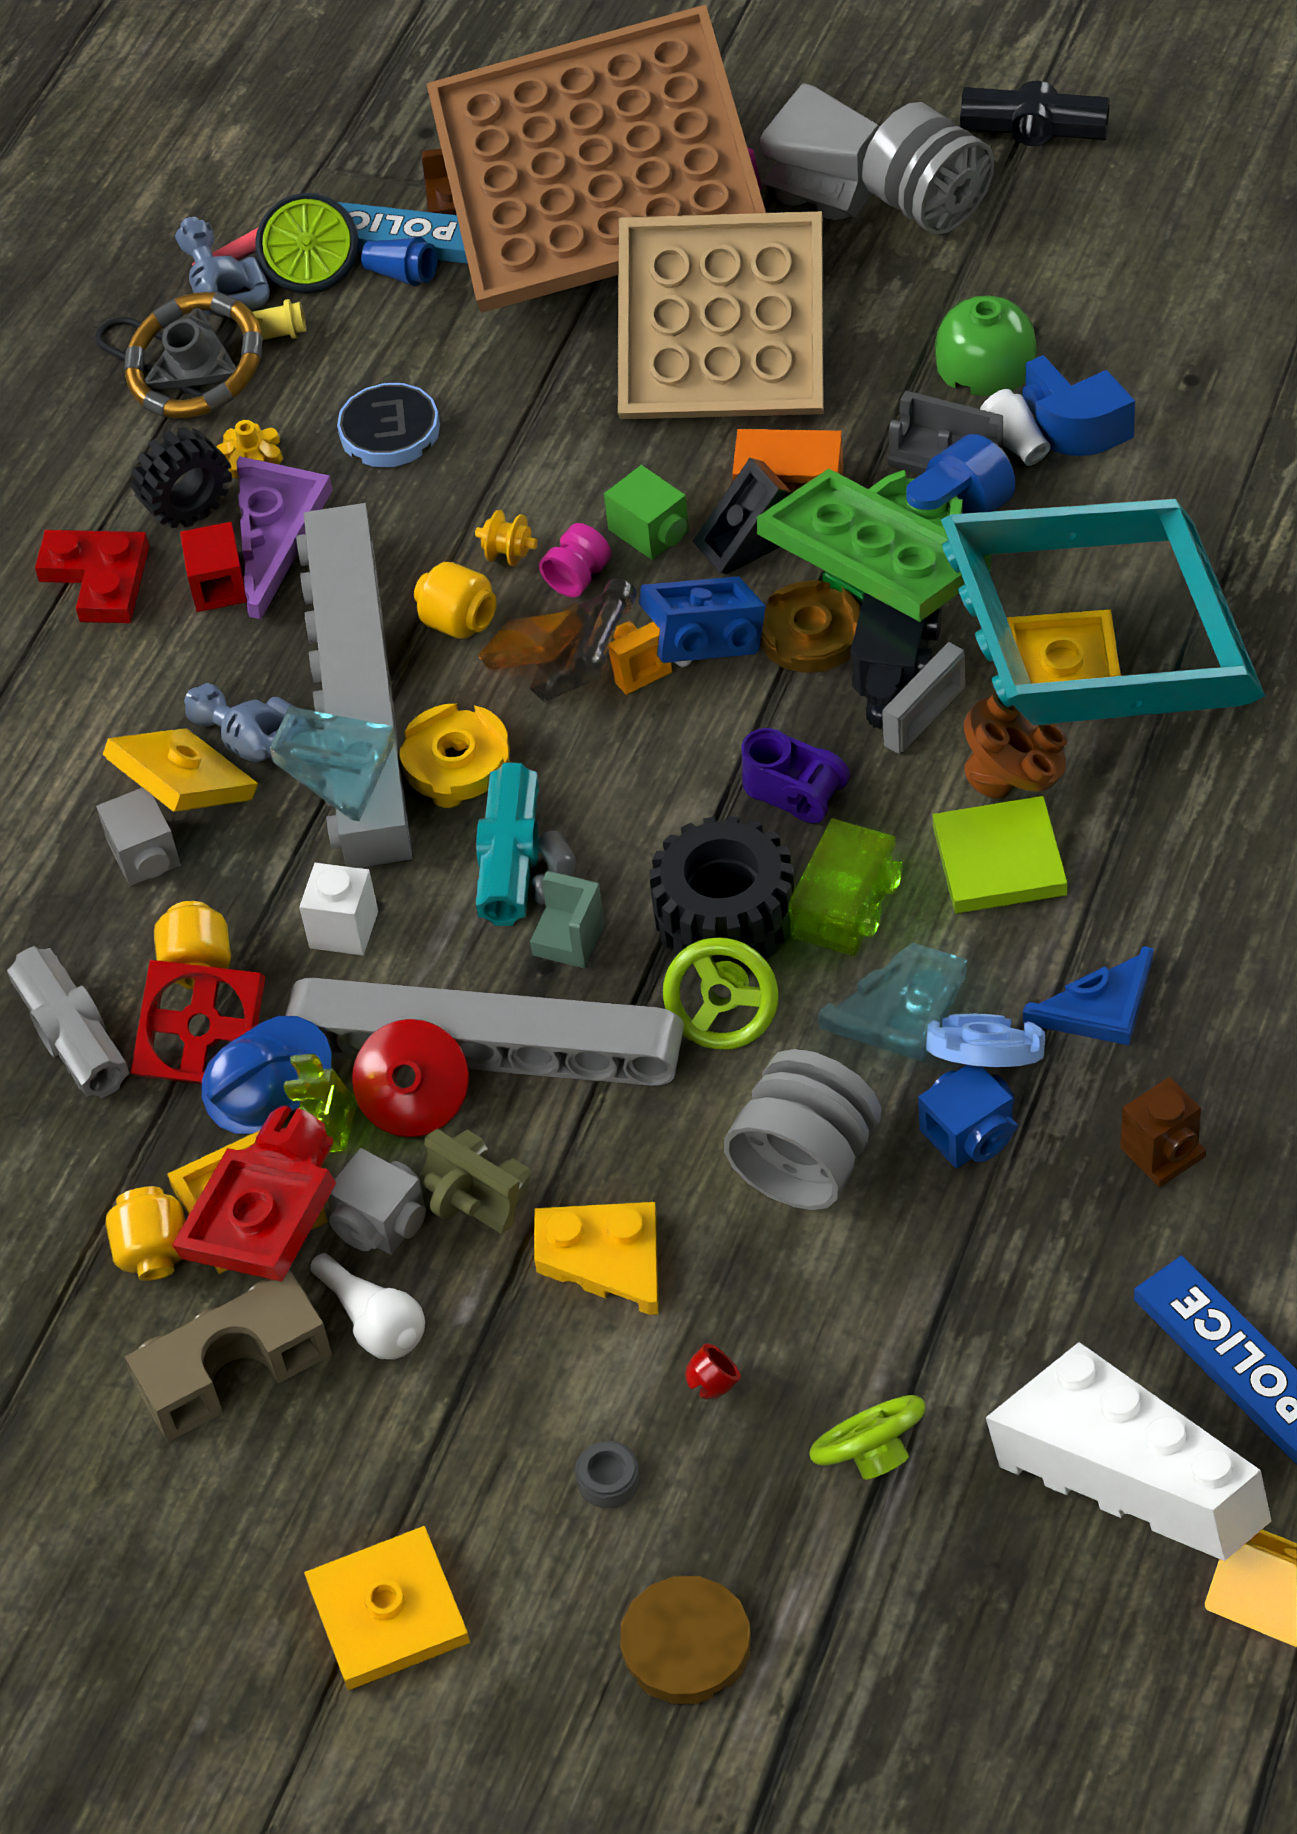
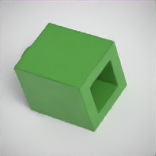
M642 465L604 493L608 530L651 560L668 547L678 544L684 535L689 532L686 495Z

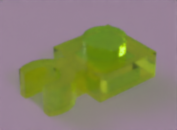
M315 1054L291 1056L290 1063L297 1071L298 1080L284 1082L283 1088L286 1095L292 1101H300L299 1109L316 1116L325 1124L327 1135L333 1138V1146L330 1152L346 1151L357 1106L356 1099L333 1068L323 1069L320 1059Z

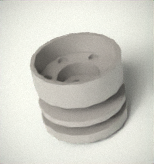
M923 102L908 103L891 114L879 127L869 143L863 160L862 179L869 192L888 205L901 210L904 216L915 221L923 229L937 235L950 232L963 223L977 209L987 193L993 177L995 157L989 145L961 127L955 126L953 121Z
M798 1049L781 1051L766 1065L762 1078L755 1084L752 1090V1100L740 1110L725 1136L724 1153L732 1168L749 1185L767 1197L792 1207L807 1210L828 1208L840 1196L854 1170L855 1158L865 1150L868 1145V1138L879 1125L882 1107L874 1091L864 1080L840 1062L811 1051Z

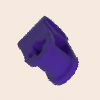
M762 728L750 732L744 738L741 745L742 784L747 795L755 800L764 801L785 810L805 822L819 823L828 812L827 803L836 790L846 787L851 777L850 769L846 763L834 753L810 746L776 729Z

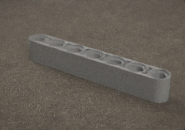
M321 978L298 980L293 985L285 1016H298L313 1022L326 1035L332 1051V1057L356 1059L365 1041L381 1027L398 1020L417 1019L433 1023L446 1030L460 1045L470 1070L649 1086L664 1085L674 1079L684 1023L678 1015L667 1009L657 1007Z

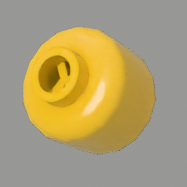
M442 562L433 567L430 572L424 573L417 581L414 590V599L417 602L419 619L427 627L458 639H467L475 633L485 630L496 610V596L487 577L454 562Z
M198 901L177 903L170 907L155 923L154 943L156 960L229 968L231 951L227 923L221 913L210 908L205 903ZM183 978L175 983L180 984L184 988L193 989L195 980Z
M155 1186L136 1188L121 1194L116 1198L117 1205L107 1213L105 1223L114 1264L123 1271L138 1273L139 1279L143 1281L158 1280L171 1275L175 1271L174 1264L182 1260L172 1246L185 1223L180 1201L172 1195L164 1194L163 1189Z

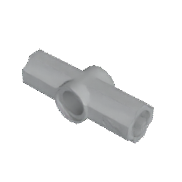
M33 946L17 954L15 962L7 972L13 986L30 1010L32 1022L48 1052L53 1058L59 1055L67 1071L72 1075L85 1097L95 1095L104 1098L119 1090L121 1082L129 1075L127 1064L105 1032L104 1022L89 993L82 985L76 988L66 969L60 964L51 948L38 949Z

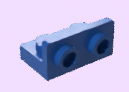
M739 576L641 585L639 605L660 628L657 656L663 663L751 655L759 651L766 606Z

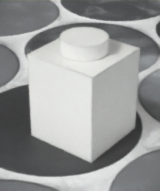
M314 863L299 906L309 948L364 956L378 914L369 869Z

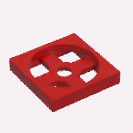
M149 960L131 1074L139 1077L202 1084L208 1049L219 1040L232 1042L258 1025L266 976L258 972ZM183 978L195 980L190 1005L186 1006L182 1011L160 1009L162 993L170 985ZM219 983L229 984L235 990L241 1000L245 1019L222 1016L215 1008ZM199 1014L206 1015L210 1021L209 1030L202 1036H194L189 1030L191 1019ZM156 1032L179 1035L180 1039L184 1042L180 1069L169 1067L156 1053L153 1047Z

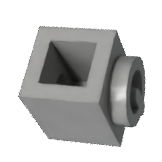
M362 1148L357 1151L335 1178L336 1185L327 1199L331 1212L329 1223L332 1229L346 1243L361 1251L379 1248L392 1255L405 1238L409 1239L417 1233L426 1213L418 1176L403 1163L398 1161L388 1163Z

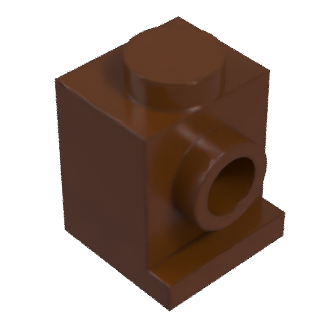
M1170 1076L1122 1107L1120 1148L1159 1188L1206 1157L1207 1150L1199 1143L1201 1107Z

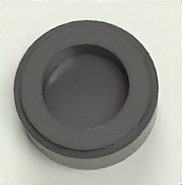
M614 1441L595 1443L585 1449L576 1462L575 1475L579 1492L587 1502L594 1506L613 1508L623 1505L638 1490L640 1473L637 1458L627 1446Z

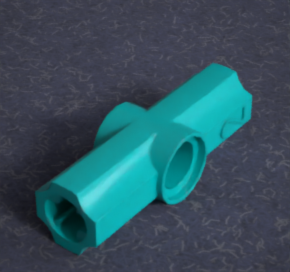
M502 763L499 769L490 772L485 819H479L477 826L476 850L477 862L480 868L479 879L477 880V897L475 899L477 915L490 921L494 926H513L515 921L526 917L530 869H536L538 864L539 850L537 843L539 833L536 809L538 807L539 781L537 772L527 769L522 763Z

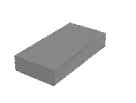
M948 642L882 710L885 747L898 754L904 752L965 688V655L963 649Z

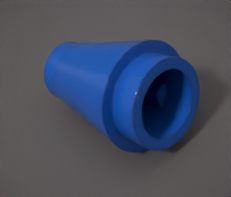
M411 237L368 241L363 247L361 261L365 270L373 271L412 286H419L422 282L428 283L433 279L437 270L438 254L435 246L427 243L424 238Z

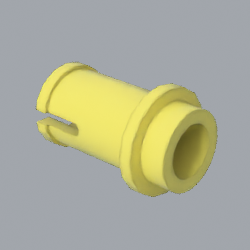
M290 299L284 300V305L252 312L259 323L263 340L286 335L296 339L298 338V333L307 331L304 311L300 302L291 303Z

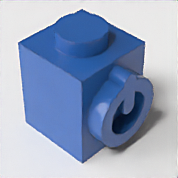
M965 1065L958 1071H948L936 1080L932 1088L918 1096L919 1130L956 1169L971 1159L978 1163L985 1162L997 1155L1008 1144L1012 1134L1018 1128V1124L1013 1120L1014 1095L1003 1078L997 1074L991 1076L982 1066Z

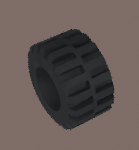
M715 816L703 818L702 825L695 826L691 822L680 827L681 835L679 837L670 834L663 841L664 851H656L652 859L653 869L650 870L656 930L660 931L661 941L667 949L674 947L676 957L687 946L700 940L729 938L747 944L765 959L775 954V943H786L790 937V927L795 926L796 921L793 864H791V854L787 846H781L780 837L772 830L763 833L762 824L751 820L748 824L740 823V817L727 816L726 821L717 822ZM723 888L744 891L728 898L703 896L708 892ZM712 955L715 963L731 961L736 964L742 963L744 969L748 968L743 962L733 957Z

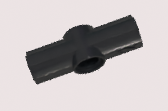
M1029 81L1023 84L1018 91L964 87L961 100L960 127L964 130L1011 133L1016 141L1028 146L1043 145L1052 136L1106 140L1110 99L1109 97L1058 94L1052 85L1042 81Z

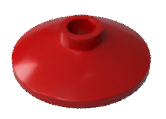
M398 1020L375 1031L362 1045L353 1067V1091L361 1111L381 1130L403 1137L428 1135L448 1124L462 1107L469 1085L467 1060L458 1042L443 1028L423 1020ZM411 1066L415 1071V1081L411 1086L402 1088L397 1082V1073L402 1067Z

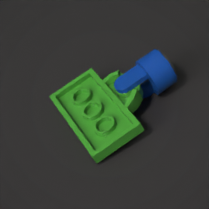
M969 434L934 456L929 461L926 472L915 479L906 478L905 470L884 477L867 489L828 468L757 516V534L920 622L958 595V588L965 584L961 572L956 573L943 551L942 543L948 541V537L941 519L951 514L993 512L1009 502L1015 491L1013 467L1007 455L997 444L981 435ZM991 554L983 555L990 572Z

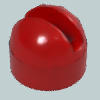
M706 1343L692 1356L686 1366L685 1378L690 1389H694L699 1385L702 1386L699 1392L701 1398L717 1399L734 1387L741 1379V1374L734 1362L722 1350Z

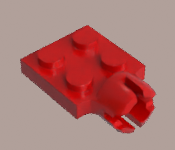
M281 1106L269 1114L254 1144L244 1150L227 1148L172 1244L179 1257L192 1262L282 1282L336 1185L330 1171L321 1168L333 1146V1138L327 1135L325 1124L316 1116L297 1108L288 1126L281 1129L292 1110L288 1106Z

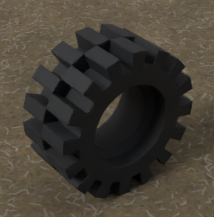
M186 427L178 428L177 436L171 430L163 433L164 441L162 443H159L156 439L152 440L148 445L153 450L149 454L140 453L137 459L142 466H133L131 473L136 479L131 481V488L135 492L136 498L162 525L167 524L170 528H178L179 523L184 527L192 526L194 516L200 521L207 518L205 510L210 506L215 511L220 506L216 498L218 495L226 497L229 488L224 483L232 482V473L228 470L232 467L226 456L199 430L192 428L190 432ZM189 471L188 474L179 483L175 484V482L184 473Z

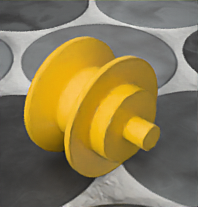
M496 510L491 519L486 520L483 528L477 527L475 530V537L481 538V547L485 552L486 560L489 562L495 561L498 555L503 553L507 556L508 564L516 566L521 557L524 558L527 555L529 548L536 549L538 543L537 539L531 538V528L528 526L527 518L523 514H519L513 523L506 522L504 512Z

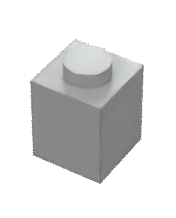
M143 787L96 806L106 840L129 886L158 877L166 871L181 866L171 830L154 796Z

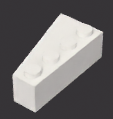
M1080 1342L986 1417L1000 1468L1017 1475L1022 1470L1042 1477L1044 1485L1055 1491L1067 1495L1070 1490L1095 1499L1098 1501L1101 1510L1121 1518L1124 1514H1131L1148 1521L1152 1531L1223 1561L1227 1560L1271 1522L1260 1469Z

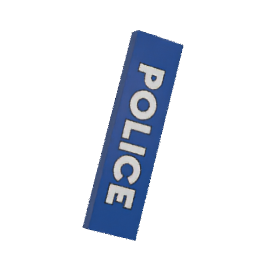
M1182 1255L1134 1288V1301L1297 1465V1369Z

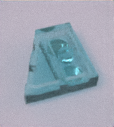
M289 706L270 746V751L275 764L349 819L360 822L396 742L394 728L390 725Z
M911 943L893 956L891 962L886 967L874 970L857 982V992L835 1007L829 1002L821 1008L818 1014L819 1029L924 1062L929 1053L926 1050L928 1024L935 1020L940 1022V1027L942 1026V1018H946L967 975V959Z

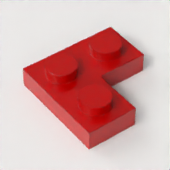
M45 530L35 565L39 582L82 583L76 604L79 622L131 623L150 547L146 532Z

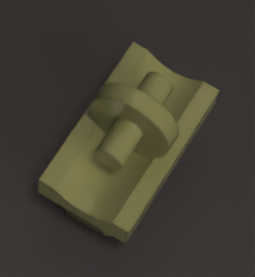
M438 1129L425 1137L424 1143L428 1156L420 1173V1183L433 1192L430 1202V1210L433 1214L441 1219H449L461 1210L469 1216H474L500 1234L511 1228L514 1223L516 1204L528 1193L531 1174L529 1168L514 1158L504 1161L499 1166L486 1160L488 1148L484 1144L483 1139L469 1130H465L453 1138Z

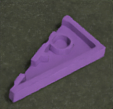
M239 456L236 464L240 486L239 507L242 516L240 525L242 552L245 562V594L249 617L261 620L298 554L296 535L306 534L303 512L322 510L333 489L329 475Z

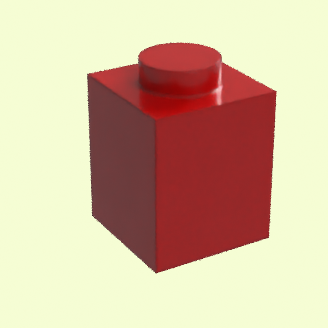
M232 522L181 531L180 536L187 578L196 612L246 603L244 576Z

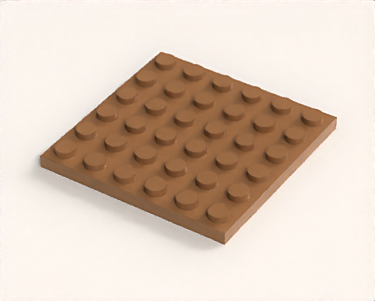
M706 4L426 83L480 313L618 275L619 218L766 213Z

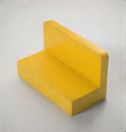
M1262 1529L1227 1560L1219 1559L1205 1601V1608L1210 1612L1297 1647V1543Z

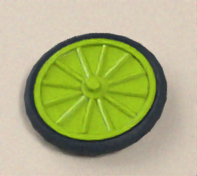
M300 193L290 195L278 201L267 211L256 233L255 249L257 259L263 271L273 282L284 289L294 292L313 293L323 291L337 284L346 276L354 264L358 252L359 238L351 215L341 204L330 197L317 193Z

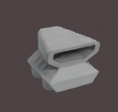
M803 83L761 135L760 144L764 156L777 161L762 184L769 190L774 191V197L785 205L794 206L808 202L816 205L817 211H822V216L827 219L839 220L849 216L855 218L872 196V193L866 189L862 179L863 160L869 143L880 126L817 87Z

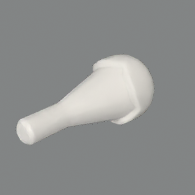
M326 1253L319 1254L313 1258L310 1266L311 1272L336 1293L354 1324L353 1334L359 1345L379 1359H398L404 1357L416 1347L424 1333L425 1317L421 1306L414 1298L406 1292L393 1288L385 1289L351 1275Z

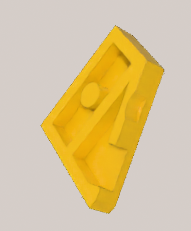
M655 1202L535 1208L534 1261L537 1273L560 1282H575L584 1291L606 1298L610 1292L638 1303L640 1312L648 1315H659L657 1212Z

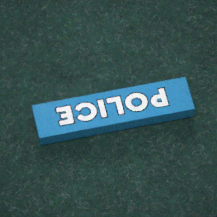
M338 202L351 215L356 225L359 238L358 251H362L368 241L422 237L427 243L435 246L438 260L468 264L457 215Z

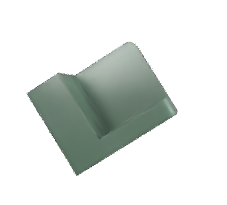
M547 871L542 880L546 908L530 940L532 956L586 968L605 926L599 883Z

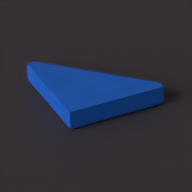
M1142 947L1138 956L1109 970L1104 966L1065 985L1064 992L1039 1004L1027 1003L1023 1010V1024L1028 1021L1040 1028L1130 1045L1153 963L1154 948Z

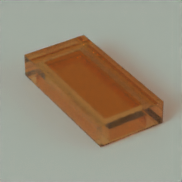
M573 610L509 620L478 656L488 669L554 661L579 633L583 623Z

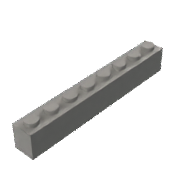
M366 503L303 512L306 534L296 535L300 564L301 566L309 565L310 572L300 573L305 605L313 604L314 611H307L304 614L309 643L318 642V650L309 651V661L313 682H322L323 690L313 691L318 724H327V731L317 732L322 764H331L332 770L331 773L322 774L327 807L334 805L336 807V815L326 816L331 849L342 848L346 867L353 868L413 860L373 537Z

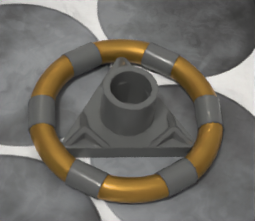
M192 293L170 300L154 310L141 323L126 349L124 374L131 394L146 410L165 418H191L216 411L234 400L247 386L261 361L263 344L259 323L252 311L240 300L222 293ZM202 311H214L234 319L243 332L241 360L237 368ZM190 313L189 316L187 317V319H186V318L180 319V318L183 317L185 314ZM167 326L162 335L165 351L144 379L146 349L155 335ZM222 382L202 396L187 400H174L154 391Z

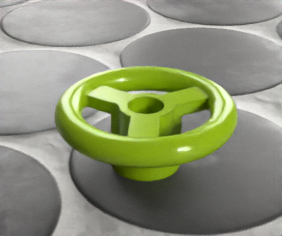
M708 938L687 946L673 959L667 969L663 982V1000L665 1009L675 1013L682 1019L684 1023L683 1036L707 1048L736 1049L755 1041L768 1029L778 1007V986L771 967L752 947L734 939ZM712 955L729 956L743 962L754 973L760 987L749 986L748 976L741 966L731 961L715 963ZM692 964L702 979L701 993L704 1003L693 1019L686 1013L680 997L683 976ZM716 984L727 986L731 991V996L726 998L718 996L714 992L713 986ZM739 1005L759 1007L752 1021L739 1030L727 1033L708 1030L719 1012L734 1009Z
M915 1395L902 1396L852 1416L827 1431L813 1443L809 1453L810 1459L813 1463L821 1466L834 1465L854 1459L862 1478L865 1480L878 1477L893 1470L909 1458L901 1439L897 1437L914 1426L923 1417L926 1411L925 1401Z

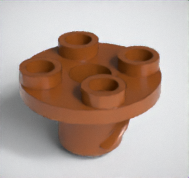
M996 691L991 697L979 700L967 713L964 720V733L973 754L966 761L964 771L968 782L980 794L989 798L1000 799L1007 796L1014 786L1028 791H1044L1053 787L1065 772L1066 757L1063 748L1067 744V737L1057 724L1032 725L1014 705L1008 708L1005 707Z

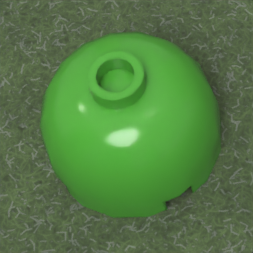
M987 295L971 297L959 302L946 314L937 331L935 341L937 372L947 385L955 389V382L962 386L970 387V394L976 396H991L1003 389H1010L1012 391L1019 388L1026 382V362L1037 358L1033 323L1019 305L1006 298Z

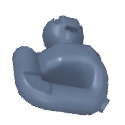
M188 217L181 222V227L177 230L175 239L181 250L194 259L195 264L190 269L189 282L193 293L214 292L228 295L246 287L250 291L228 296L240 300L251 311L259 309L267 303L270 296L269 284L257 258L248 257L242 261H237L232 256L214 257L211 248L215 239L211 224L209 222L205 223L204 220H199L197 217ZM204 310V313L207 315L224 316L214 311Z
M205 683L197 688L190 689L184 699L186 717L192 723L203 727H210L216 724L220 726L221 739L225 747L248 762L258 763L281 754L307 738L312 728L310 717L304 711L276 696L270 698L266 704L254 699L230 708L227 706L225 696L220 689L213 684Z

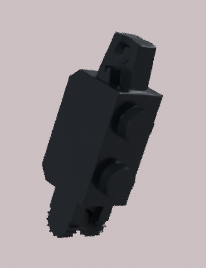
M867 593L864 594L850 650L851 659L853 660L852 687L860 696L868 698L866 720L869 721V725H873V728L878 727L879 730L883 728L882 710L932 659V649H927L929 640L938 641L942 622L941 608H938L919 622Z

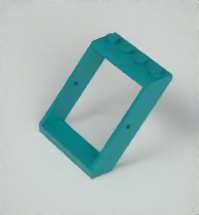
M1176 499L951 514L941 519L948 537V541L942 543L943 551L956 573L961 572L965 583L958 588L959 594L972 617L977 616L982 628L975 632L976 640L989 662L994 661L998 671V675L992 677L996 693L1005 707L1008 708L1014 705L1032 725L1237 707L1250 704L1265 696L1196 526ZM1170 541L1221 667L1031 684L983 555Z

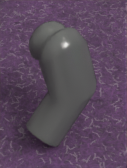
M548 831L542 834L538 839L537 846L548 865V871L573 877L577 862L576 857L562 834L558 831ZM544 874L536 875L532 879V884L535 886V888L531 889L532 896L539 905H545L542 886Z

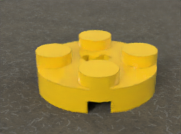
M457 703L443 704L430 708L415 717L404 731L405 741L399 751L403 774L412 788L424 796L431 797L437 806L443 808L455 807L463 800L474 798L487 792L490 772L499 769L502 763H510V747L506 728L501 720L491 711L475 705V712L468 710L458 711ZM450 747L457 751L468 749L458 757H446L445 750Z

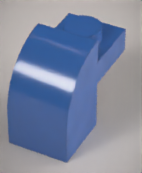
M1044 355L1026 362V386L1023 387L1022 394L1031 413L1036 415V423L1044 438L1049 442L1050 450L1065 455L1086 456L1104 452L1134 438L1135 400L1108 370L1071 386Z

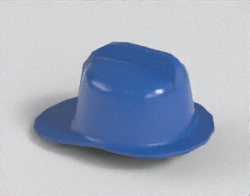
M277 1016L258 1024L230 1042L209 1061L202 1078V1100L208 1115L219 1127L234 1134H253L261 1130L269 1114L276 1108L288 1106L292 1109V1112L310 1101L324 1087L331 1072L332 1051L326 1035L313 1022L301 1017Z

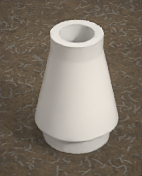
M1003 389L991 395L982 404L981 410L1003 415V446L1020 457L1027 466L1038 463L1047 455L1050 450V444L1044 438L1021 394H1014L1010 389Z

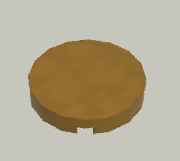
M811 580L794 582L777 589L768 597L769 603L765 608L760 647L770 660L785 669L810 673L830 670L844 664L851 658L850 650L861 610V605L852 593L842 588V592L832 589L829 582Z
M673 1576L650 1585L631 1602L621 1622L620 1648L623 1660L630 1674L648 1695L671 1704H698L714 1698L713 1693L722 1690L726 1685L729 1688L741 1677L750 1657V1623L740 1600L722 1584L701 1576Z

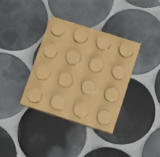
M822 211L619 218L618 415L620 419L824 414Z

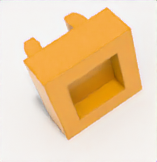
M631 621L610 629V633L615 639L608 643L616 685L625 695L672 673L671 662L663 663L657 656L660 628L654 621L639 629Z

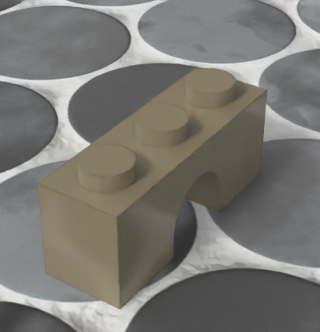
M288 1270L282 1282L264 1279L253 1285L247 1293L220 1307H212L202 1311L193 1321L164 1336H157L147 1340L138 1350L124 1357L137 1391L166 1441L170 1442L223 1413L213 1385V1379L225 1364L242 1358L258 1360L268 1367L279 1384L332 1355L322 1320L292 1272Z

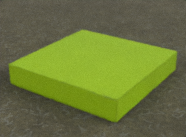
M1044 796L932 814L933 829L955 914L1067 895V880Z

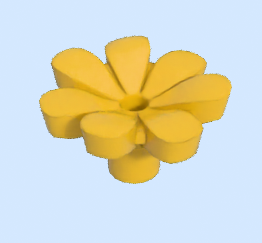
M250 420L239 421L235 425V429H228L223 435V443L217 445V448L226 456L232 468L228 470L232 473V478H239L236 464L239 456L278 465L283 460L281 450L276 447L280 443L277 431L274 428H267L261 431L259 425Z

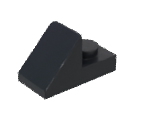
M749 458L692 542L720 573L727 575L780 548V546L757 534V516L789 496L792 492L764 461Z

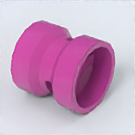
M575 523L561 536L560 547L551 548L544 555L539 563V570L551 588L564 596L575 598L580 596L589 586L591 574L601 572L612 557L611 548L607 540L594 528L583 523Z

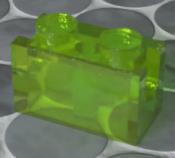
M831 818L789 901L791 938L855 957L864 937H873L878 928L882 913L881 903L885 894L893 895L901 879L903 864L892 859V852L896 846L895 836Z

